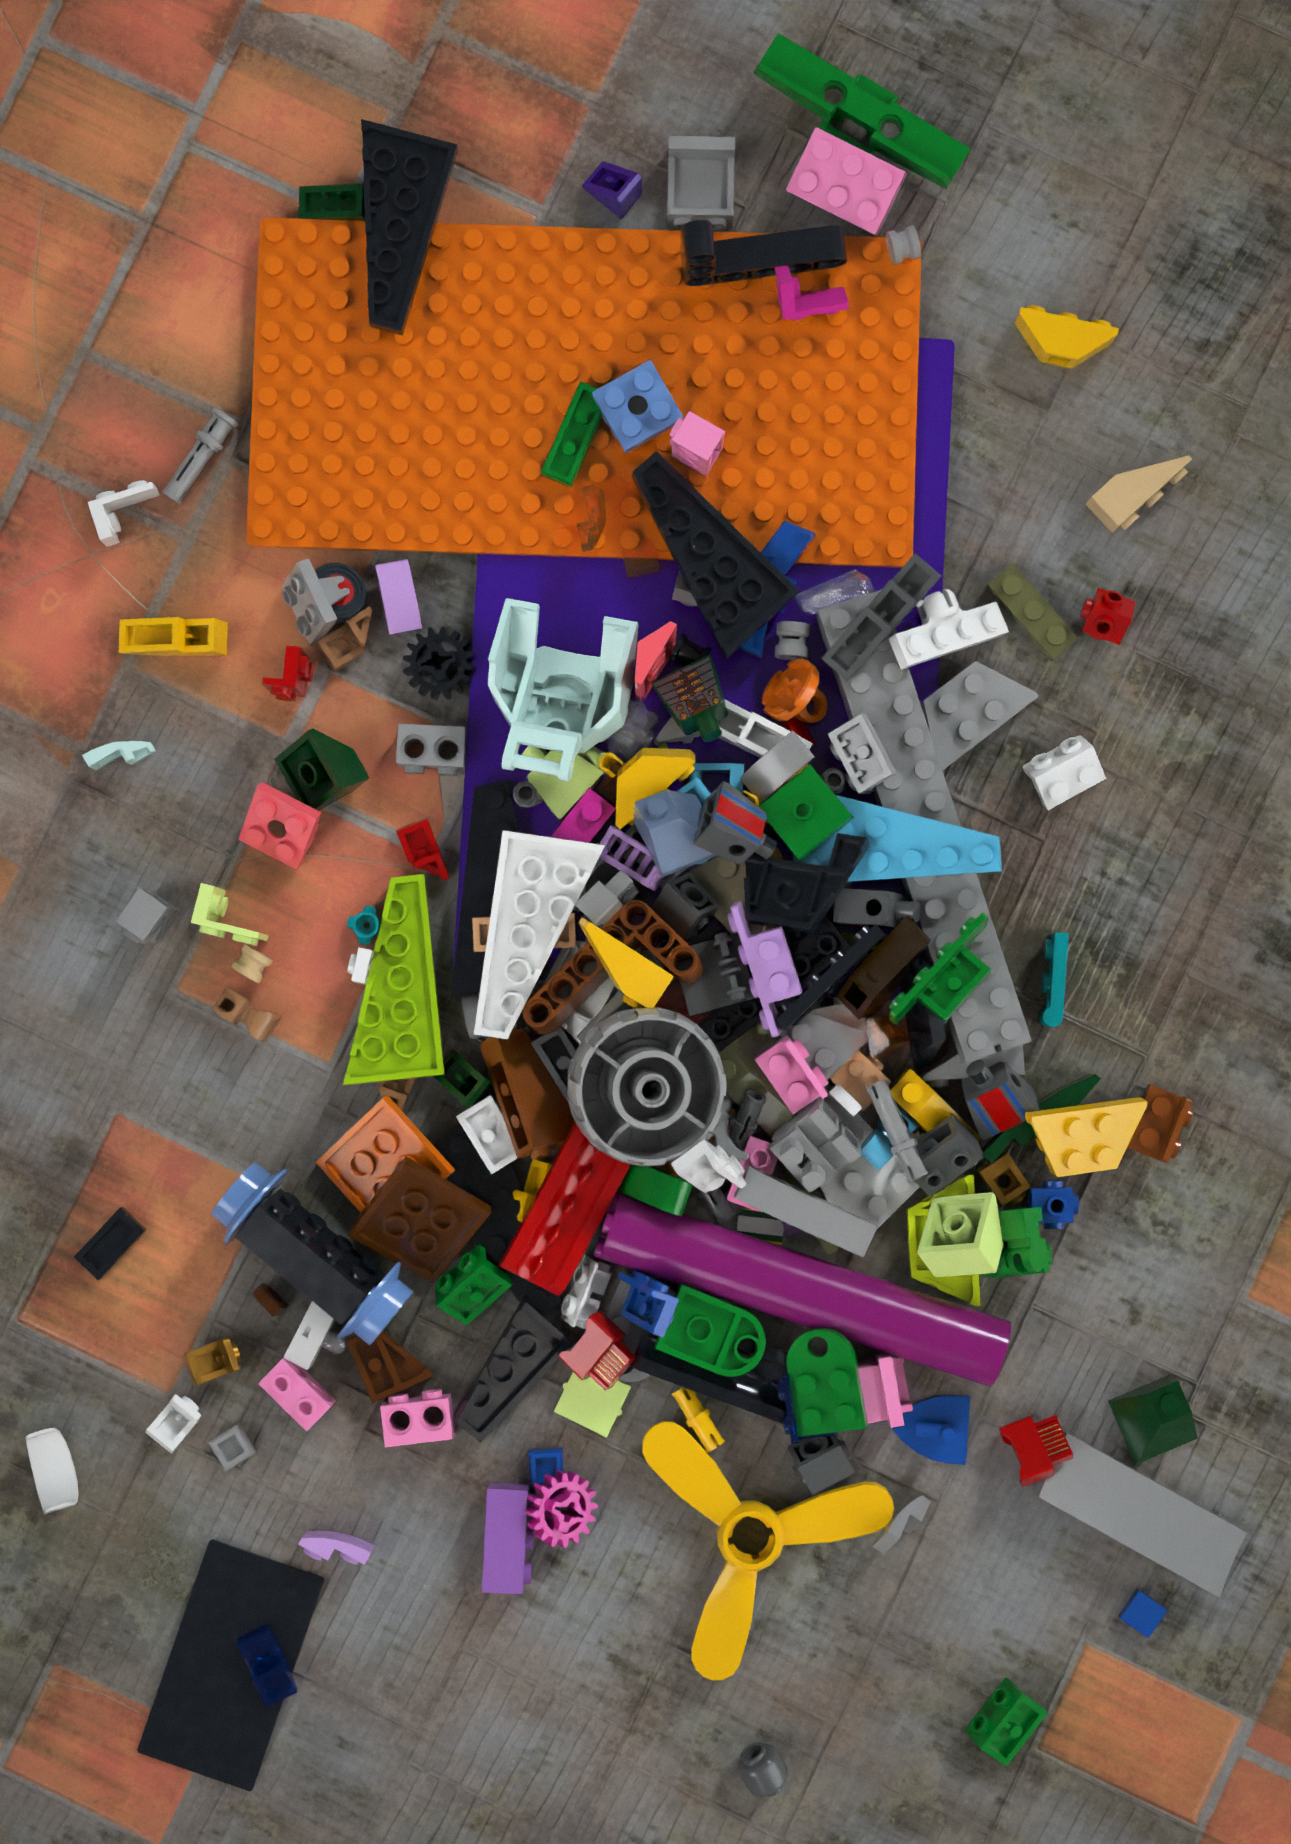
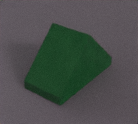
M452 1049L443 1060L445 1075L433 1077L469 1109L476 1104L492 1084V1081L462 1055Z

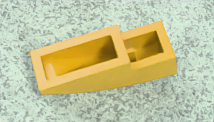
M180 617L120 619L119 653L160 656H227L228 622L216 618L183 619Z

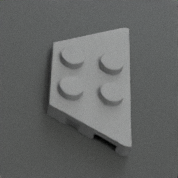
M977 661L971 663L921 702V707L942 771L1038 698L1039 695L1035 691Z

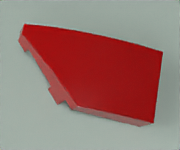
M428 817L396 829L409 863L413 864L412 866L437 875L441 879H450Z

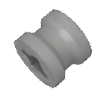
M914 225L906 226L901 232L894 230L886 232L887 249L893 265L901 264L903 259L906 258L913 260L921 258L920 242Z

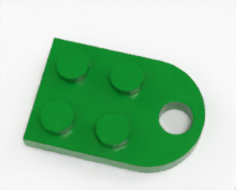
M682 1283L679 1284L675 1294L679 1301L673 1313V1321L667 1328L664 1338L658 1336L654 1345L655 1349L722 1376L735 1377L751 1371L760 1362L766 1345L765 1333L758 1319L741 1307ZM745 1338H750L755 1342L754 1353L747 1357L740 1356L737 1351L739 1342Z
M818 1327L805 1331L792 1343L787 1355V1372L798 1437L866 1429L868 1423L857 1358L852 1344L844 1335L833 1329ZM814 1337L823 1338L828 1345L827 1353L823 1355L815 1354L810 1348V1340Z

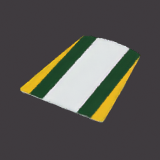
M742 1209L737 1221V1232L782 1246L784 1227L781 1220L761 1210L758 1212L752 1209Z

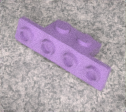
M734 902L730 907L731 912L728 913L729 924L733 933L738 932L742 945L738 946L739 955L743 965L749 964L752 977L749 978V985L753 997L760 998L763 1010L759 1011L764 1030L770 1029L772 1038L780 1035L782 1027L776 1021L778 1014L774 1002L802 994L803 991L782 926L752 935L742 902Z

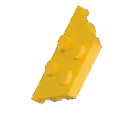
M1137 1097L1026 1112L1025 1119L1033 1127L1037 1136L1035 1140L1039 1149L1045 1154V1162L1050 1173L1056 1177L1117 1169L1146 1110L1147 1101Z

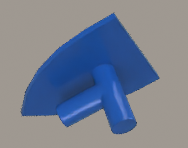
M934 1396L912 1405L913 1411L902 1413L904 1426L892 1428L899 1438L916 1453L934 1461L966 1465L970 1396Z

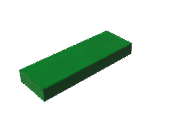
M580 381L540 472L541 476L572 488L603 417L592 397V392L598 388Z

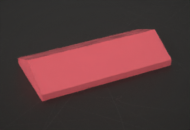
M672 621L643 638L637 644L635 694L636 702L641 705L653 687L651 682L658 679L676 644L677 624Z

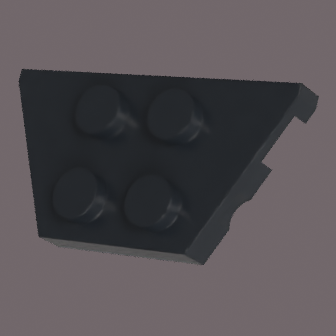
M921 955L900 983L901 992L905 994L915 986L912 982L916 975L924 967L931 968ZM917 1001L905 1015L914 1068L930 1064L946 1039L944 1030L947 1029V1021L944 1023L921 1002Z

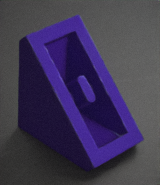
M602 161L582 187L622 219L642 195V177L637 172Z

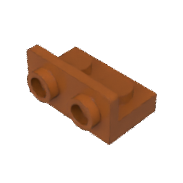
M1148 1084L1143 1099L1147 1101V1107L1127 1148L1158 1161L1168 1163L1170 1158L1174 1159L1177 1156L1181 1146V1140L1178 1139L1183 1126H1188L1193 1116L1194 1109L1190 1107L1192 1100Z

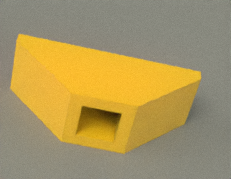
M1029 305L1026 308L1021 307L1015 319V325L1040 362L1070 369L1075 368L1111 345L1119 328L1112 327L1105 320L1084 321L1078 319V316L1072 313L1062 312L1059 315L1047 313L1044 308L1035 305Z
M642 748L618 770L615 825L620 830L627 823L629 826H633L635 824V801L664 790H669L668 787L676 779L680 782L686 779L695 769L693 766L695 763L694 752L691 749Z

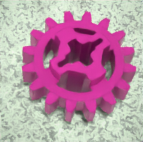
M556 1470L555 1478L545 1474V1484L542 1486L535 1483L533 1486L537 1491L536 1495L527 1496V1499L533 1503L532 1507L525 1509V1514L533 1517L527 1525L529 1528L536 1530L534 1533L536 1538L550 1546L555 1547L558 1544L565 1548L568 1545V1539L577 1544L579 1543L578 1534L580 1532L587 1535L590 1532L586 1527L587 1522L596 1521V1518L590 1515L591 1510L598 1508V1504L590 1501L596 1492L588 1488V1480L579 1477L578 1474L571 1471L565 1473ZM557 1506L562 1508L563 1506L568 1508V1510L565 1511L561 1509V1511L555 1509V1507Z

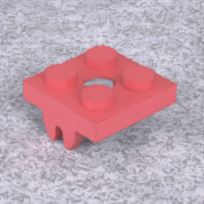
M261 782L255 790L238 840L298 870L304 861L307 850L317 836L315 833L321 826V823L318 821L322 812ZM277 820L283 823L286 829L285 836L278 837L274 835L269 829L270 821Z

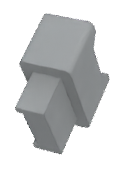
M620 870L605 886L600 881L595 883L574 905L584 914V919L601 929L626 903L632 901L639 894V891L634 886L633 880Z

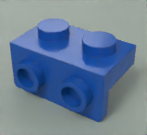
M633 1270L632 1275L620 1271L618 1278L631 1285L620 1315L648 1332L664 1338L667 1328L673 1321V1313L679 1298L667 1292L669 1286L653 1280V1277Z

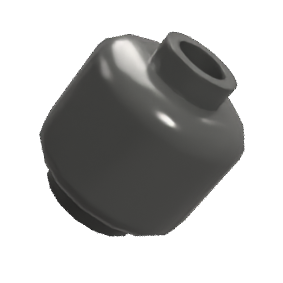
M757 1742L749 1745L742 1751L738 1762V1773L749 1791L756 1796L770 1797L778 1794L788 1777L786 1764L777 1749L770 1744Z

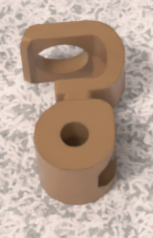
M226 986L214 1005L213 1010L233 1024L237 1025L238 1022L242 1021L248 1027L253 1038L266 1042L282 1016L270 1011H258L250 1006L252 1000L233 988Z

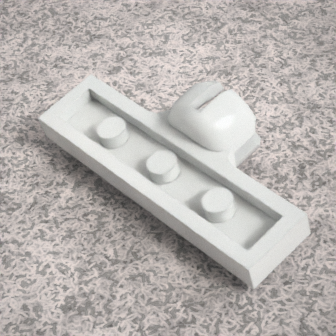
M950 589L942 590L943 594L940 591L934 592L926 596L924 600H920L916 609L922 625L894 634L888 638L901 670L1008 633L1009 630L997 602L962 611L959 608L954 593Z

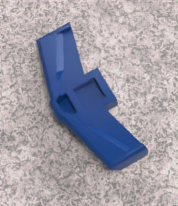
M784 521L760 553L785 576L811 540L816 537V534ZM785 576L794 586H796L797 582L794 579ZM786 606L780 612L784 613ZM768 622L739 649L762 659Z

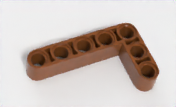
M629 901L601 928L614 938L620 937L622 939L621 942L634 951L642 945L682 983H693L703 973V963L694 949L642 901ZM636 914H646L643 923L636 926L631 925V920ZM664 935L669 936V942L663 948L654 947L657 938ZM589 941L524 1006L523 1018L537 1033L547 1035L556 1031L609 977ZM685 958L693 959L691 968L686 971L678 970L680 961ZM597 962V968L594 972L583 974L584 966L587 963ZM573 986L570 996L564 999L559 998V993L563 987ZM544 1009L548 1010L549 1013L546 1020L541 1023H535L537 1013Z

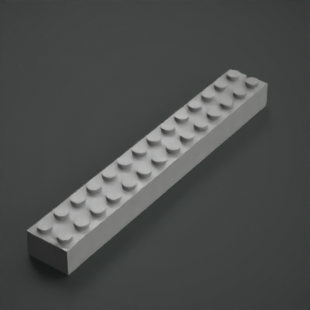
M881 590L818 609L816 621L826 651L832 647ZM895 629L848 681L833 669L849 721L861 713L867 714L897 773L877 785L873 795L877 806L961 827L909 668L901 670L888 638L897 634ZM977 874L901 878L908 900L920 903L921 916L919 921L915 923L931 939L924 949L931 967L938 961L936 955L947 942L953 944L961 936L959 930L970 917L976 919L982 912L988 916L987 926L967 949L991 969V973L947 1020L961 1063L996 1053L994 1046L997 1052L1032 1042Z

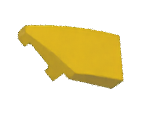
M532 1160L524 1191H513L514 1199L520 1201L521 1206L517 1215L518 1221L522 1222L552 1164Z

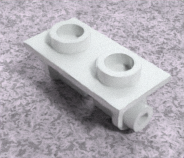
M584 1255L582 1263H579L574 1271V1284L570 1294L563 1300L561 1307L562 1320L572 1327L576 1325L586 1329V1320L590 1315L597 1313L601 1303L599 1300L590 1298L591 1294L594 1292L604 1295L612 1275L609 1272L611 1265L601 1261L596 1262L589 1256Z

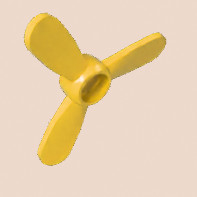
M661 1421L652 1425L642 1439V1454L647 1464L679 1497L718 1525L717 1544L726 1562L705 1602L691 1648V1660L695 1669L703 1677L710 1680H724L732 1676L739 1667L753 1618L757 1571L771 1566L780 1556L784 1545L834 1542L859 1537L883 1529L888 1525L893 1516L894 1505L888 1490L877 1482L867 1481L819 1493L778 1512H775L768 1505L755 1500L740 1502L716 1462L682 1426L671 1421ZM746 1516L757 1518L767 1528L773 1529V1534L769 1535L767 1545L756 1555L743 1553L737 1549L734 1543L730 1544L728 1538L732 1537L736 1524Z

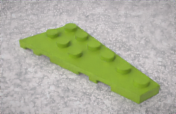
M424 874L391 877L343 1086L445 1075Z

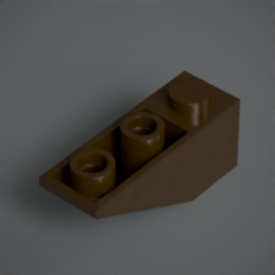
M908 916L905 917L851 973L836 997L858 1020L882 1009L931 939Z

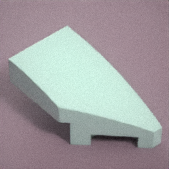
M121 741L100 746L82 756L88 767L97 771L123 756L126 763L133 765L156 752L151 742Z

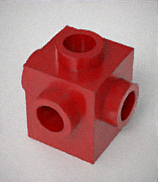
M1097 588L1093 599L1086 598L1081 609L1080 617L1084 618L1082 632L1089 634L1095 639H1104L1120 645L1132 621L1136 601L1125 598L1116 591H1106Z

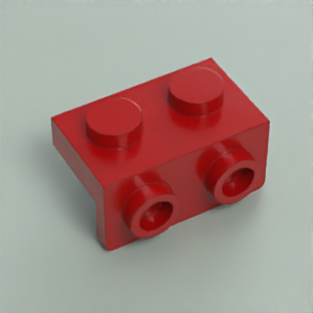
M286 645L283 679L263 677L262 685L270 691V694L276 695L278 700L296 701V696L305 697L307 682H312L314 663L309 662L310 658L300 647Z

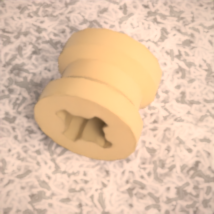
M244 944L241 949V957L238 960H234L231 967L254 982L260 983L263 978V970L265 967H269L273 960L250 945Z

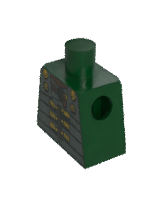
M710 655L651 682L660 702L685 735H691L699 731L705 742H710L720 737L722 731L717 722L726 718L728 711L718 673Z

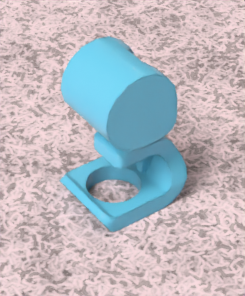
M896 1104L901 1116L909 1124L906 1127L910 1134L919 1127V1124ZM881 1119L878 1120V1130L876 1129L870 1133L861 1144V1155L877 1170L881 1169L894 1156L890 1150L893 1146Z

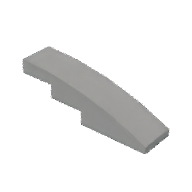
M751 1166L747 1167L743 1175L747 1185L742 1189L737 1188L734 1194L736 1199L811 1235L864 1257L878 1228L875 1223L808 1193L807 1190Z

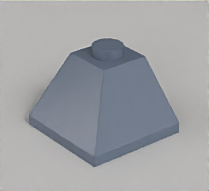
M664 790L635 801L634 823L661 877L718 856L694 845L703 810L696 795Z

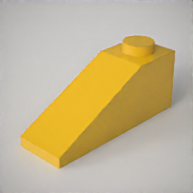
M581 917L578 923L613 984L624 994L621 1000L633 1008L641 1006L654 1008L674 976Z
M906 1068L889 1086L895 1103L911 1116L926 1133L953 1114L978 1140L981 1138L912 1069Z

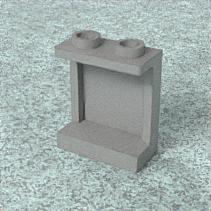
M669 136L667 226H674L675 229L681 230L682 225L688 222L707 220L712 223L713 231H721L727 227H733L735 137Z

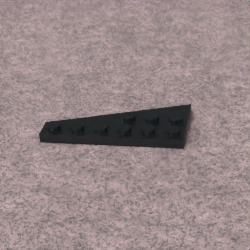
M656 451L632 472V479L725 660H727L795 598L799 590Z

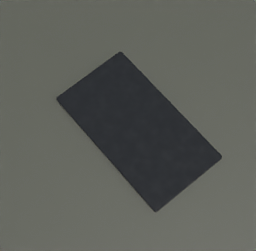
M211 1539L204 1554L137 1749L138 1753L226 1784L252 1791L317 1604L324 1578Z

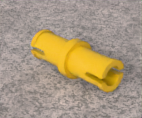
M680 1387L679 1390L677 1389L671 1393L687 1418L685 1423L688 1428L692 1426L707 1453L717 1448V1445L720 1446L725 1442L709 1417L711 1414L708 1407L704 1409L693 1390Z

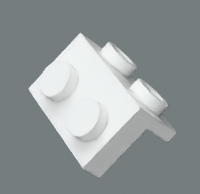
M1081 735L1065 739L1060 746L1047 753L1036 755L1032 758L1031 762L1023 766L1024 772L1032 779L1041 803L1047 810L1106 779L1094 746Z

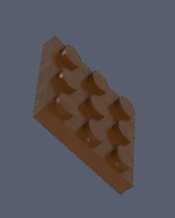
M406 1156L351 1224L348 1236L393 1262H400L402 1267L433 1284L491 1214V1206Z

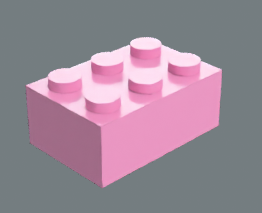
M815 127L786 191L878 236L907 173Z

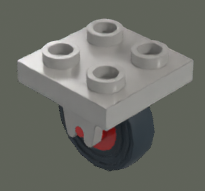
M308 558L296 563L282 585V596L286 605L292 607L296 616L297 629L301 636L306 637L310 646L324 638L334 623L346 622V620L351 619L360 612L365 604L366 588L358 572L348 565L337 562L328 563L314 570Z

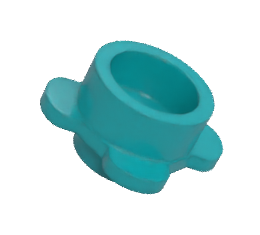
M370 905L365 906L363 912L356 916H351L347 920L348 928L355 932L361 945H369L371 939L378 935L381 921L376 915L377 910ZM366 922L370 923V927L368 929L364 927V924Z

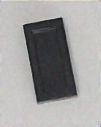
M120 1207L74 1258L97 1280H100L147 1229L126 1209Z

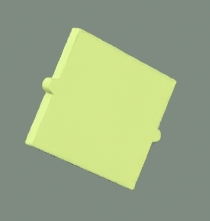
M572 1372L568 1382L563 1383L564 1391L554 1412L607 1438L617 1416L622 1415L621 1407L631 1386L618 1380L612 1388L605 1391L591 1377L581 1380Z

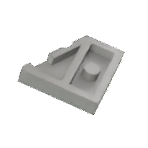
M811 1012L790 1031L782 1028L780 1033L781 1038L788 1034L793 1042L799 1039L810 1055L805 1058L806 1062L812 1070L818 1066L826 1079H829L872 1038L869 1033Z

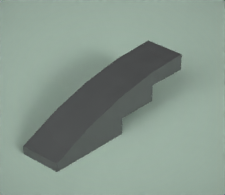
M914 553L896 576L861 611L821 659L848 681L939 580L941 575Z

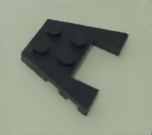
M765 823L763 833L773 838L775 830L769 823ZM837 833L828 866L775 858L765 859L754 852L745 861L746 878H744L746 920L750 924L774 928L782 926L786 930L814 934L869 848L870 841L866 837Z

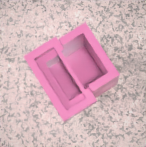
M888 1353L876 1354V1358L857 1361L867 1423L887 1420L891 1428L904 1426L902 1413L913 1411L904 1372V1359Z

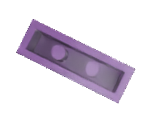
M493 1482L488 1484L482 1577L483 1593L523 1594L525 1584H531L532 1563H526V1549L533 1550L534 1530L528 1529V1515L525 1514V1509L532 1507L533 1504L527 1499V1496H535V1494H529L530 1484Z

